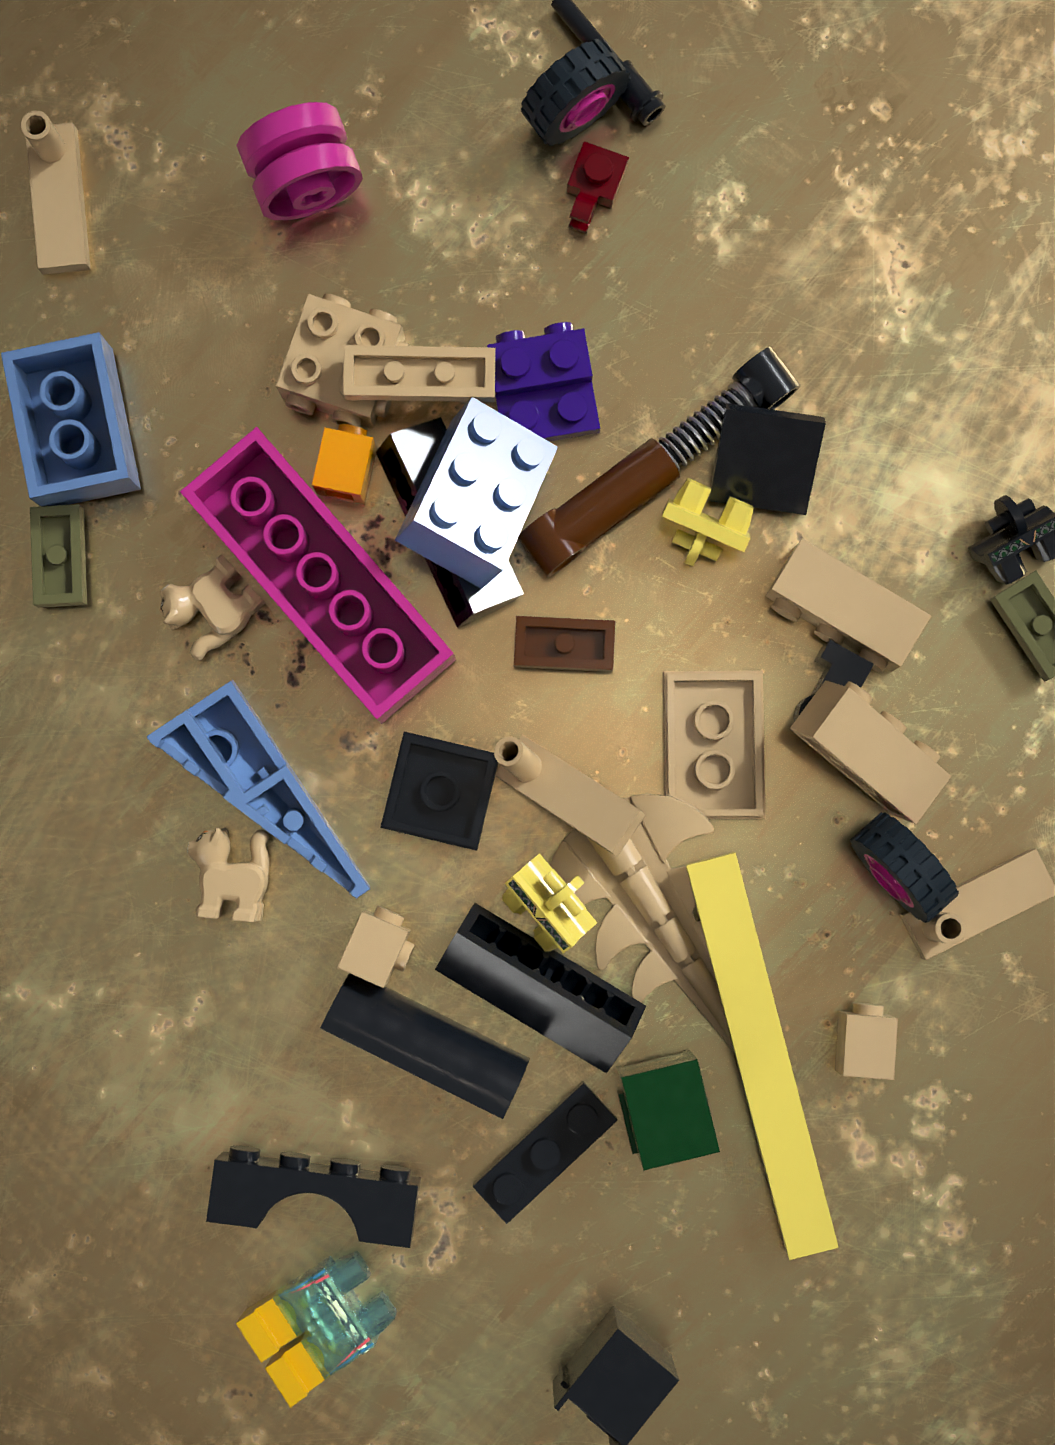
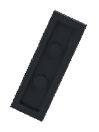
M582 1081L473 1183L472 1187L498 1216L508 1224L615 1124L618 1119L590 1087Z

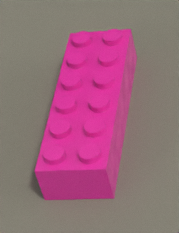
M255 427L180 491L381 724L456 661L451 649L258 427Z

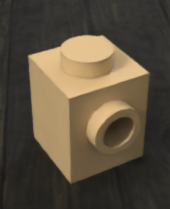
M378 905L374 913L368 910L362 911L337 968L382 988L387 986L394 969L404 971L415 944L407 941L411 930L401 926L405 917Z

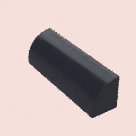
M441 417L390 433L376 451V455L405 517L447 431ZM425 558L457 627L482 618L524 594L509 561H507L504 570L481 589Z
M476 903L470 909L435 968L437 972L606 1074L632 1039L646 1008V1005L554 950L545 952L533 937Z
M351 973L345 979L320 1029L501 1119L504 1118L530 1060L529 1057L392 989L382 988Z

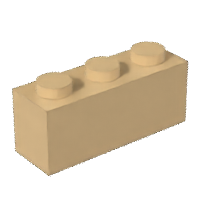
M803 538L791 552L766 594L767 598L774 601L772 608L777 613L795 622L799 618L804 619L817 627L814 633L825 642L832 640L839 645L844 643L859 652L858 655L873 663L872 670L883 673L885 669L892 672L903 665L931 618L930 614Z
M825 680L790 729L889 813L917 824L951 778V775L937 764L941 757L926 744L915 740L914 743L904 735L907 727L900 720L885 711L879 714L869 705L873 700L872 696L858 685L848 681L843 686Z

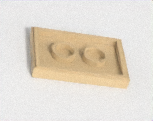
M763 670L664 671L665 795L692 805L705 815L708 820L766 819Z

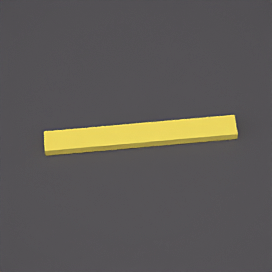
M731 852L685 864L789 1260L839 1248L736 853Z

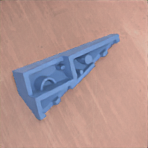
M234 680L228 682L146 736L150 743L162 749L192 775L200 778L254 822L307 859L316 869L324 872L344 887L353 897L358 898L370 890V886Z

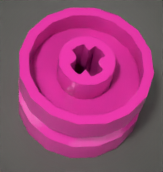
M320 102L291 105L270 113L253 123L240 136L236 146L248 176L255 179L252 187L264 217L272 220H293L311 216L338 204L357 190L363 177L353 149L344 145L347 136L337 108L328 103Z

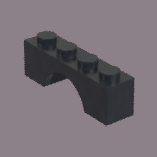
M231 1146L229 1152H222L214 1160L206 1222L258 1228L270 1208L282 1199L301 1193H314L332 1199L348 1213L355 1226L359 1242L405 1248L411 1247L421 1177L410 1176L411 1169L407 1167L382 1165L380 1172L360 1169V1162L340 1158L331 1159L330 1165L310 1163L311 1156L296 1152L280 1153V1159L261 1157L260 1149L249 1146Z

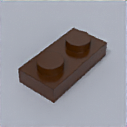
M516 616L514 667L612 672L614 664L615 621Z

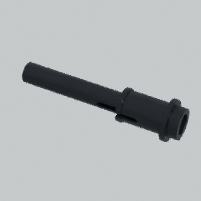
M572 0L552 1L551 6L582 44L587 41L591 42L594 39H600V41L604 39ZM626 60L623 64L629 70L631 79L627 84L625 92L620 97L632 111L631 119L634 122L640 121L646 126L656 120L664 111L666 105L662 102L663 94L659 90L653 91L633 67L632 62Z

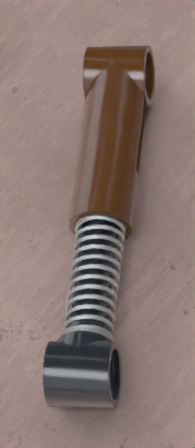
M771 347L762 350L740 367L732 376L733 384L728 386L727 391H721V396L716 395L714 401H708L707 406H701L700 412L694 411L693 417L688 416L686 422H680V427H673V433L666 432V438L660 437L659 442L650 438L560 507L546 512L519 534L518 540L546 577H550L575 560L588 545L680 478L679 465L687 466V459L694 461V454L700 456V449L707 451L708 443L714 445V439L719 440L726 403L775 410L801 387Z

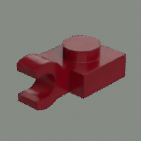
M585 141L583 142L567 183L566 192L577 196L569 218L571 220L568 228L587 234L597 205L601 204L612 208L626 172L629 157Z

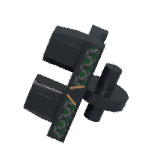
M1004 495L994 501V509L997 516L985 522V526L991 535L968 547L973 560L986 564L997 582L1006 585L1011 584L1025 576L1027 572L1019 554L1023 550L1031 547L1036 559L1042 562L1055 559V513L1045 505L1036 509L1034 503L1029 498L1016 504L1009 496Z

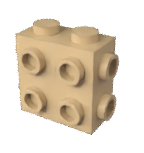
M325 293L323 298L308 294L276 383V388L281 397L286 399L285 405L307 415H313L314 409L333 415L331 420L338 425L349 424L358 427L363 425L374 429L378 416L386 417L392 400L344 399V345L410 346L409 343L404 342L403 327L397 323V318L378 309H370L369 314L353 309L349 301L337 295Z

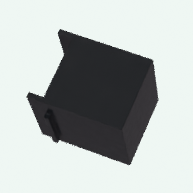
M613 1306L564 1366L561 1363L558 1367L559 1374L553 1380L554 1408L559 1411L569 1399L586 1414L590 1421L608 1435L610 1445H628L679 1381L672 1355Z

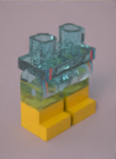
M358 1251L345 1255L336 1261L329 1256L316 1267L306 1271L247 1308L236 1322V1325L260 1362L262 1363L271 1357L265 1370L290 1408L305 1398L309 1391L328 1377L350 1364L361 1354L363 1355L375 1347L380 1333L396 1318L397 1310L383 1291L364 1304L361 1303L353 1289L366 1281L371 1275L368 1265Z

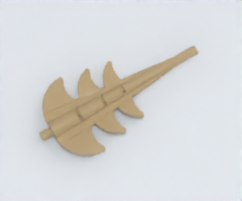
M646 793L624 798V800L640 809L645 814V817L618 857L575 829L561 842L553 855L550 866L552 869H555L565 883L579 875L584 884L574 893L584 905L600 898H607L612 904L597 932L595 953L598 969L605 970L609 962L623 949L631 945L644 943L650 951L642 959L636 970L632 984V997L642 1003L645 997L654 989L674 980L734 1052L700 920L697 921L693 913L696 904L686 865L671 868L667 861L668 855L677 845L697 835L712 834L714 826L695 807L669 795Z

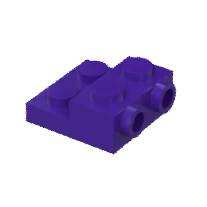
M560 322L545 327L544 335L525 338L524 332L520 330L507 331L495 337L496 343L487 345V348H495V399L499 413L549 442L600 433L601 428L592 384L593 374L584 328L573 330L572 323Z

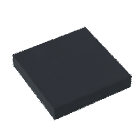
M726 403L710 486L709 501L726 504L730 496L752 505L753 508L806 515L826 425L825 417Z
M404 731L380 828L477 851L498 767L494 753Z

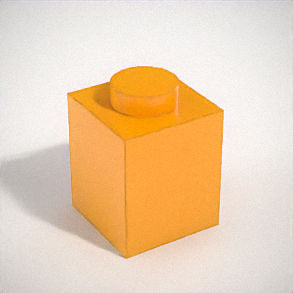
M339 424L338 430L324 427L312 486L317 495L365 505L377 451L374 438L367 436V430L349 424Z

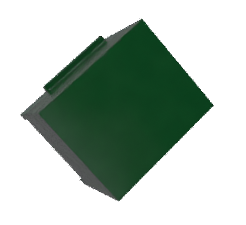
M689 1049L684 1050L682 1053L624 1067L621 1065L616 1066L622 1093L618 1094L632 1154L637 1153L643 1171L720 1152L698 1059Z

